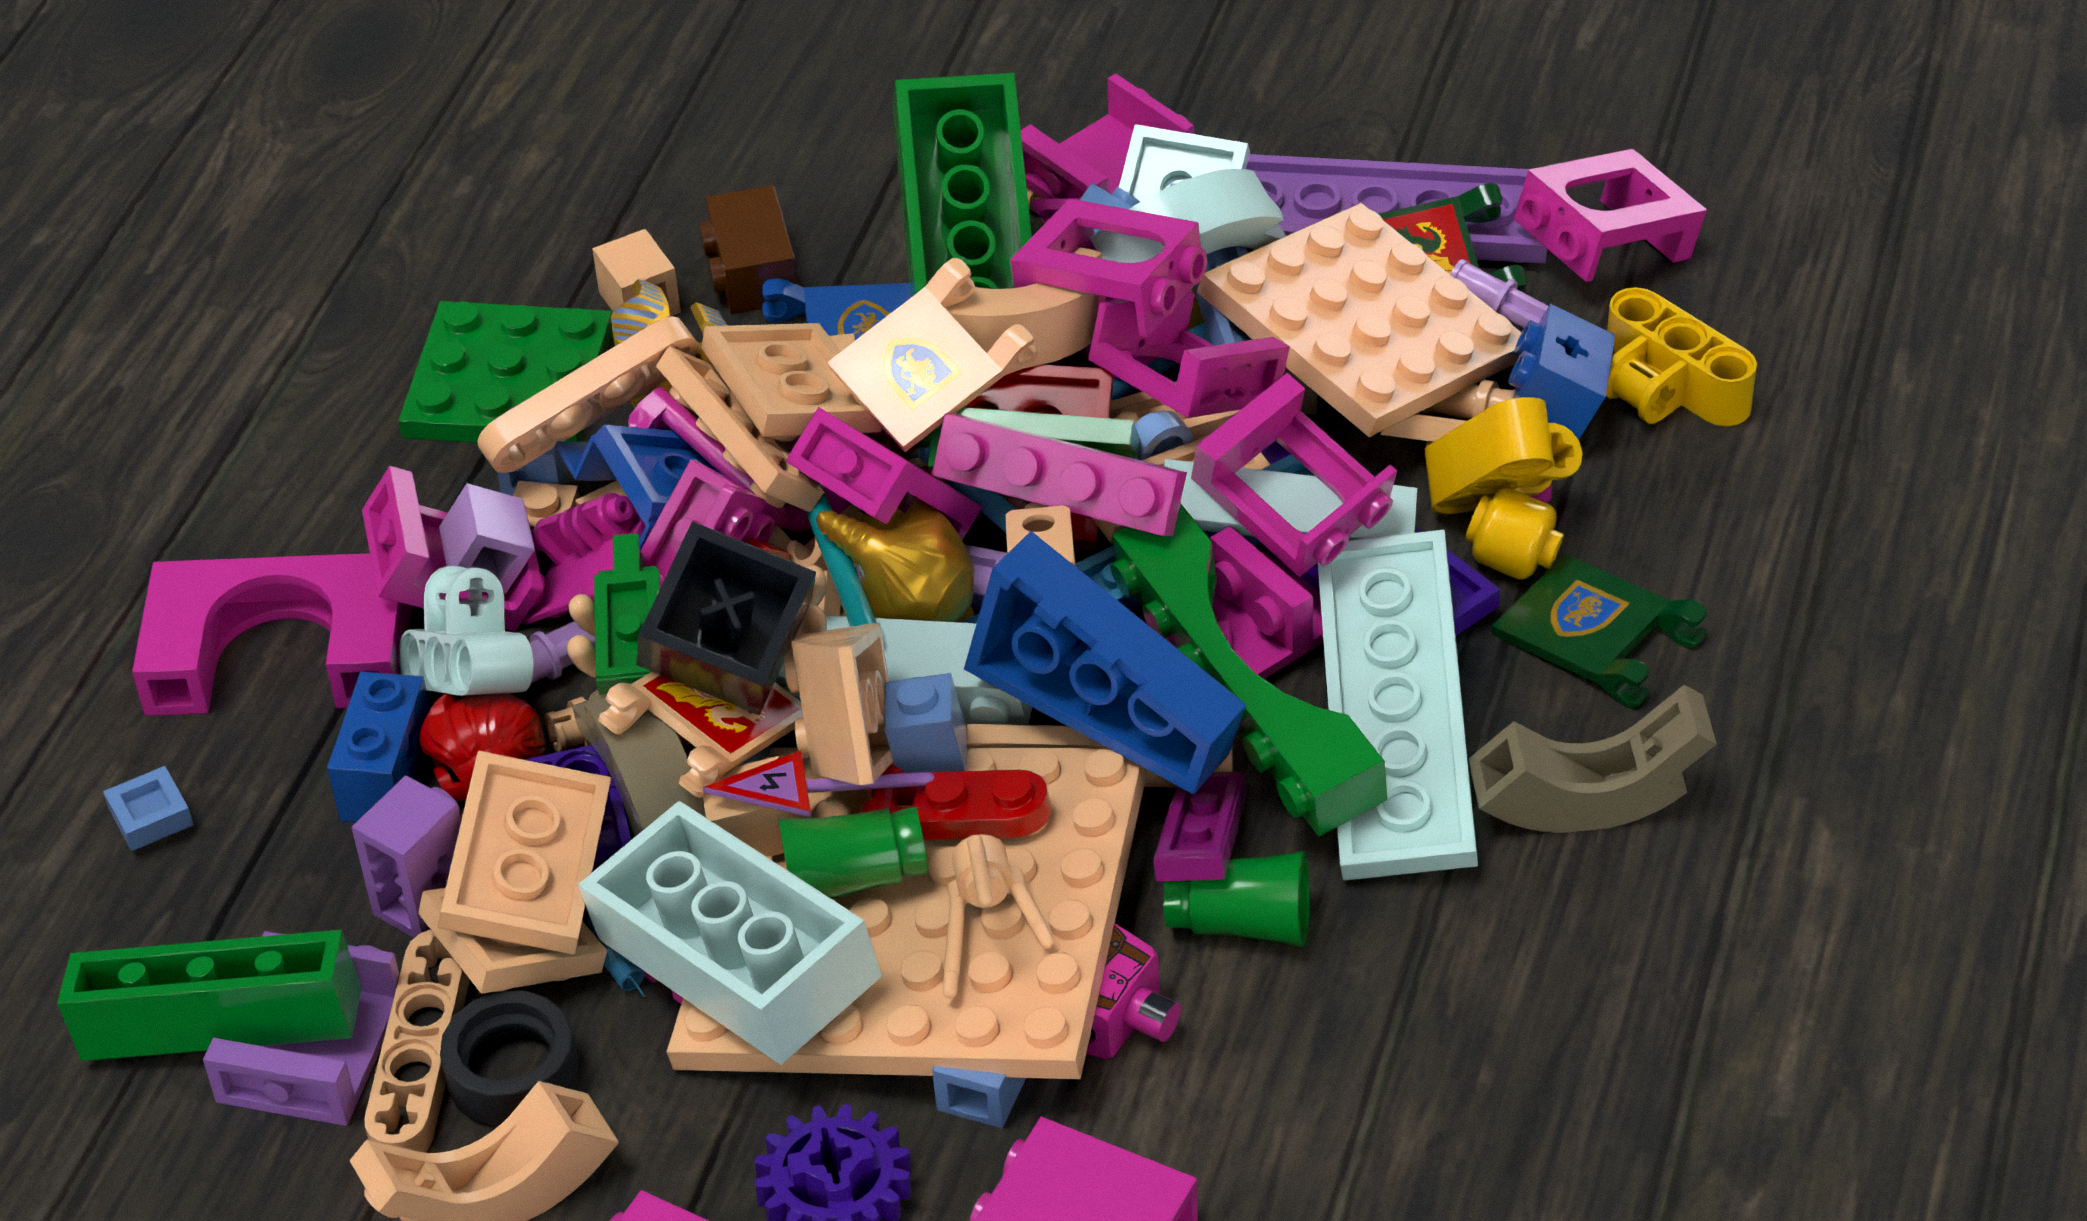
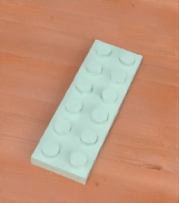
M1435 530L1350 540L1343 551L1331 563L1322 566L1318 562L1328 708L1331 711L1349 715L1384 759L1388 800L1337 827L1343 881L1478 866L1445 531Z

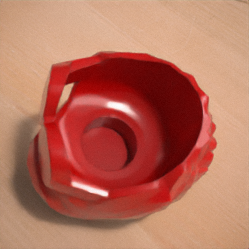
M445 693L435 701L420 728L419 740L422 751L433 759L436 767L434 768V773L441 788L450 794L456 802L466 801L478 751L523 760L543 756L546 751L544 733L536 710L524 700L512 694L466 696L460 699ZM451 770H453L460 782L452 781L449 775Z

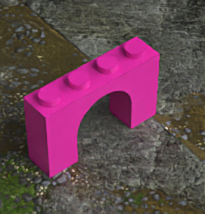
M370 553L153 562L132 670L144 715L209 713L216 667L223 650L235 637L247 629L278 619L307 620L317 623L330 631L326 668L336 708H348L360 671L401 674L399 645L404 632L410 630L413 605L378 597Z

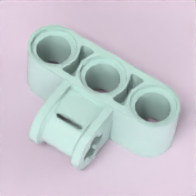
M453 565L442 567L435 571L425 586V629L407 630L401 637L399 645L401 675L424 676L426 690L460 696L527 691L533 677L532 649L525 635L505 631L504 593L502 584L496 575L487 569L475 567L466 569L465 567ZM468 590V600L459 602V592ZM482 592H487L488 598H482ZM440 593L446 594L445 600L440 599Z

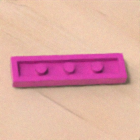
M945 413L932 472V476L1046 506L1064 505L1069 507L1070 512L1161 536H1173L1187 472L956 413Z

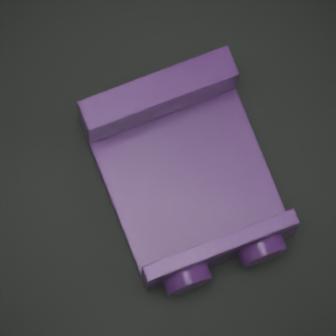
M264 931V933H263L262 936L285 935V934H280V933H274V932ZM347 945L362 986L352 1038L266 1046L213 1038L203 1058V1062L216 1103L347 1126L382 1048L400 976L395 954L367 945L357 947Z

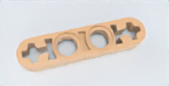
M671 316L660 319L493 420L480 433L478 447L497 472L508 473L515 471L554 448L557 441L564 442L664 381L666 377L656 367V364L668 346L695 357L698 351V342L678 317Z
M431 929L418 934L410 941L406 949L365 1113V1129L368 1140L424 1153L428 1151L433 1141L446 1085L440 1059L442 1034L453 1016L464 1008L470 982L468 976ZM438 958H445L440 962L437 974L439 983L431 982L428 968L434 967ZM434 1007L444 1012L437 1022L429 1026L420 1027L407 1022L410 1015L421 1008ZM410 1062H423L431 1066L429 1072L417 1081L404 1082L394 1077L396 1071L401 1066ZM399 1106L406 1107L410 1124L403 1125L399 1134H388L389 1132H394L398 1127L400 1118Z

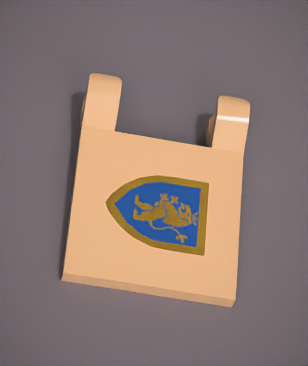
M952 258L947 261L922 290L827 362L829 369L904 452L908 451L943 423L945 413H957L1000 378L1029 365L1037 355L1036 348L1032 344L1034 341L1032 335L1020 324H1014L1008 328L986 353L945 309L964 301L975 290L974 282L970 278L971 271L969 267L958 258Z

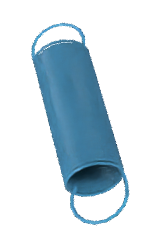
M587 919V922L592 929L591 932L599 940L595 928L593 929L592 927L593 923L589 919ZM600 941L607 950L604 966L624 991L638 988L642 996L645 997L639 988L644 979V972L641 968Z

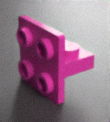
M691 459L641 549L644 567L657 566L663 584L692 521L745 543L749 537L768 542L775 527V520L772 516L777 507L765 502V499L751 493L702 463Z
M1230 526L1210 537L1217 580L1212 606L1217 621L1230 620L1232 627L1231 648L1257 675L1265 679L1324 643L1319 591L1297 576L1266 550L1260 552Z

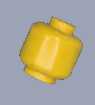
M1503 488L1496 492L1493 498L1485 494L1483 495L1472 516L1465 540L1473 543L1472 555L1478 563L1516 579L1524 580L1533 575L1538 565L1548 569L1551 568L1562 544L1564 534L1554 530L1557 519L1554 507L1516 490Z

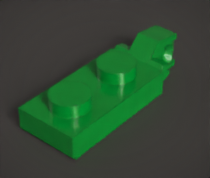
M639 533L613 535V570L599 571L598 575H594L595 673L599 695L607 694L609 689L618 683L632 684L652 672L636 665L638 635L656 599L657 592L662 586L657 566L644 567L643 553L640 551Z

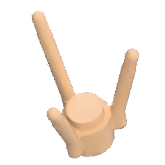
M972 835L962 840L954 848L952 854L956 878L947 886L950 908L943 973V995L947 999H953L957 994L965 905L970 902L972 905L980 908H988L999 904L1006 897V894L1010 893L1014 896L1041 945L1049 949L1052 948L1055 942L1043 916L1025 886L1022 869L1009 865L1004 844L991 835Z

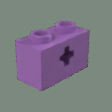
M406 775L351 828L373 915L415 938L418 934L430 930L418 914L423 891L446 888L461 825V810L454 798L443 789L438 787L429 788Z

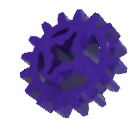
M843 1104L838 1111L837 1117L827 1118L822 1107L815 1106L812 1111L813 1121L803 1124L799 1119L791 1115L786 1118L788 1132L786 1137L769 1133L765 1137L767 1154L759 1155L755 1158L757 1180L754 1183L758 1207H765L767 1221H880L881 1218L888 1221H899L901 1219L900 1200L911 1199L912 1194L908 1148L900 1147L899 1131L895 1126L880 1131L877 1113L871 1111L860 1121L853 1120L851 1106ZM831 1170L833 1172L835 1181H839V1184L833 1183L832 1175L827 1173V1171Z

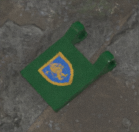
M1564 554L1492 625V635L1598 683L1621 705L1633 709L1641 705L1649 696L1647 687L1640 686L1648 678L1649 669L1641 661L1624 658L1656 625L1682 647L1688 649L1695 648L1707 636V630L1698 627L1706 618L1707 610L1703 604L1695 600L1671 601Z

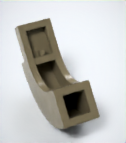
M1683 685L1635 725L1613 737L1590 743H1563L1548 739L1513 721L1472 755L1468 761L1480 810L1522 828L1541 832L1565 833L1613 828L1644 818L1670 805L1687 793L1682 772L1717 745L1703 695Z
M598 690L590 695L589 700L572 706L579 731L598 752L613 779L623 803L633 837H636L678 801H681L706 818L703 797H695L679 784L681 776L691 770V766L687 763L688 758L675 730L647 709L624 733L619 735L613 733L598 721L600 713L605 712L611 706L605 699L607 694L599 695Z

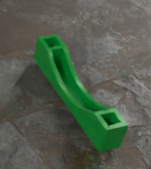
M1181 503L1173 536H1161L1130 527L1112 534L1116 562L1110 565V569L1119 590L1128 599L1133 596L1137 598L1143 606L1142 611L1148 626L1163 638H1167L1174 647L1246 704L1238 728V732L1243 737L1242 743L1245 752L1257 771L1262 773L1268 770L1276 780L1279 796L1287 811L1294 818L1297 819L1303 816L1319 837L1388 800L1385 761L1349 715L1313 706L1282 692L1257 675L1233 651L1217 625L1212 609L1217 584L1212 542Z

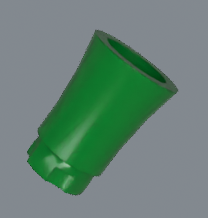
M916 807L895 811L891 815L889 808L859 814L822 818H778L787 871L831 899L871 888L902 883V875L908 877L929 873Z
M1301 851L1270 857L1230 859L1225 879L1164 881L1163 912L1165 926L1169 928H1184V930L1192 929L1194 934L1266 939L1304 947L1308 935L1310 915V871L1307 852Z

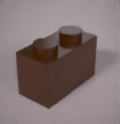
M774 185L706 196L709 220L698 222L702 248L705 256L715 254L714 258H708L714 293L725 292L730 314L762 309L763 303L768 301L763 297L762 286L768 279L781 278L797 284L795 258Z

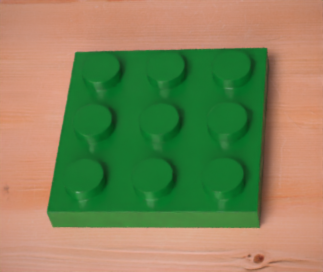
M440 301L399 418L402 438L478 443L480 433L493 420L608 351L613 334L612 311ZM584 430L564 442H580Z

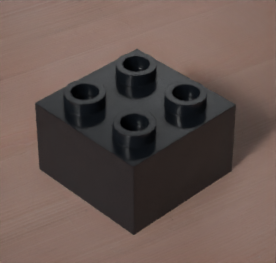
M692 521L639 632L636 665L760 715L783 666L784 655L789 652L792 646L791 641L795 639L811 604L816 571Z

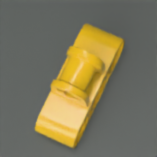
M1626 288L1617 292L1611 298L1607 331L1615 334L1606 397L1609 399L1619 397L1638 409V416L1648 424L1657 423L1681 405L1705 421L1718 426H1734L1746 421L1751 414L1757 368L1754 355L1648 289Z
M1534 397L1514 398L1496 403L1425 448L1432 511L1441 514L1474 511L1484 494L1493 498L1496 492L1503 488H1510L1528 496L1538 495L1550 486L1552 480L1566 479L1574 474L1582 463V449L1577 437L1563 425L1548 423L1546 401Z

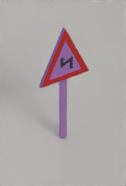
M800 750L703 787V792L811 817L808 793L926 786L928 782L934 779V775L931 772L881 775L873 784L856 785L830 778L806 779Z

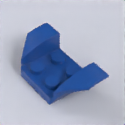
M604 425L596 434L591 436L589 442L557 441L555 445L575 480H618L645 524V529L639 539L640 551L691 459L721 474L672 430Z

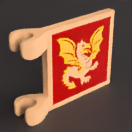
M650 672L632 684L618 683L611 687L605 698L611 706L605 712L600 713L598 721L610 731L619 735L628 730L647 709L697 747L690 752L687 759L688 765L692 768L688 773L681 776L679 784L695 797L700 798L707 794L703 792V787L720 781L730 770L794 730L795 720L803 718L801 702L777 683H774L761 714L757 715L655 672Z

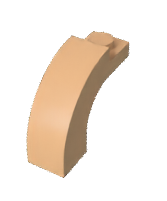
M1079 247L1074 252L1075 254L1102 259V252ZM1041 283L1010 289L975 287L974 292L967 299L945 309L986 353L1008 328L1014 324L1024 326L1032 335L1034 340L1032 344L1037 351L1036 358L1024 367L1029 368L1068 357L1091 344L1100 302H1105L1106 296Z
M538 1081L501 1125L483 1138L467 1146L447 1152L424 1153L366 1140L350 1159V1162L365 1186L364 1195L374 1209L387 1217H399L401 1221H527L546 1212L575 1191L603 1163L618 1145L619 1141L588 1093Z

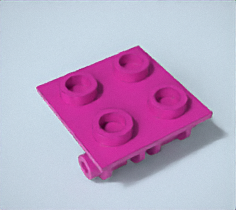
M608 493L592 501L566 509L562 513L540 519L537 522L535 529L531 533L533 543L535 544L534 547L539 551H544L553 561V564L544 578L545 587L542 599L537 607L529 610L521 622L523 626L547 617L556 619L563 616L569 611L568 605L570 600L578 594H585L594 602V575H598L599 571L613 570V535L639 533L640 539L645 529V524L637 511L633 509L629 498L623 495L620 496L617 493Z

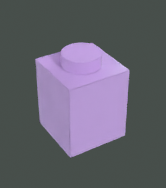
M467 483L439 526L446 565L465 567L466 569L471 567L487 569L496 575L502 584L503 593L505 594L535 550L523 499Z

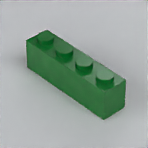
M331 930L70 953L57 1005L80 1060L88 1061L206 1051L213 1038L258 1046L349 1039L353 1037L362 986L343 931Z

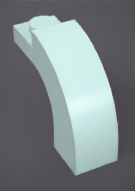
M1224 169L1201 174L1167 187L1130 208V210L1198 222L1201 248L1205 250L1206 254L1233 246H1243L1257 250L1286 237L1279 225L1283 221L1280 209L1268 196L1255 172L1247 169ZM1100 230L1090 238L1096 250L1102 252V259L1116 262H1143L1154 258L1164 249L1161 243L1151 239Z

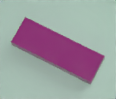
M1213 772L1194 795L1176 785L1154 857L1156 881L1225 879L1247 796L1245 773Z

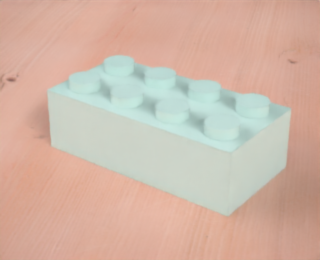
M681 801L675 803L578 884L600 941L780 1065L882 977L865 921Z

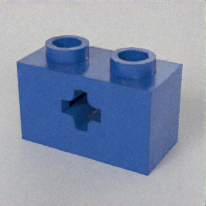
M1550 304L1539 323L1532 320L1528 321L1516 343L1514 353L1520 356L1513 367L1508 384L1515 387L1513 399L1534 397L1546 401L1548 423H1556L1567 427L1579 440L1606 397L1615 334Z
M360 671L327 766L340 821L357 822L405 775L416 781L419 780L426 759V754L422 751L419 740L420 728L431 709L424 676Z

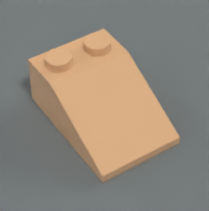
M880 622L801 634L791 641L793 652H787L784 655L787 685L791 693H800L803 718L795 720V736L798 751L801 750L802 758L810 757L813 775L856 785L873 784L894 761L884 730L885 682H889Z

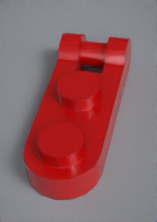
M890 765L882 775L905 773V771L897 766ZM1017 769L931 772L934 775V779L928 782L926 786L866 789V794L870 800L863 804L860 813L889 808L891 815L892 812L912 808L897 807V805H913V807L917 808L923 840L966 839L972 835L980 834L991 835L995 838L1028 836L1040 830L1048 822L1052 813V806L1047 785L1042 777L1032 771Z

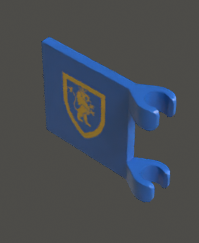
M772 278L765 281L762 286L763 297L765 300H768L762 305L763 316L767 321L773 323L783 322L805 312L806 323H820L829 336L854 333L855 340L911 298L909 283L801 287L781 278Z

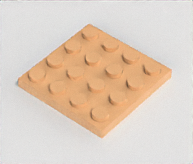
M1362 203L1205 272L1197 289V293L1253 340L1274 337L1289 345L1290 349L1286 368L1368 437L1464 390L1472 384H1476L1514 365L1520 356L1514 353L1521 332L1505 316L1494 311L1468 290L1463 282L1452 277L1426 256L1421 248L1410 243L1384 222L1379 214L1368 209Z

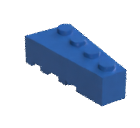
M1030 531L992 568L964 670L1194 795L1230 754L1246 704L1034 532Z

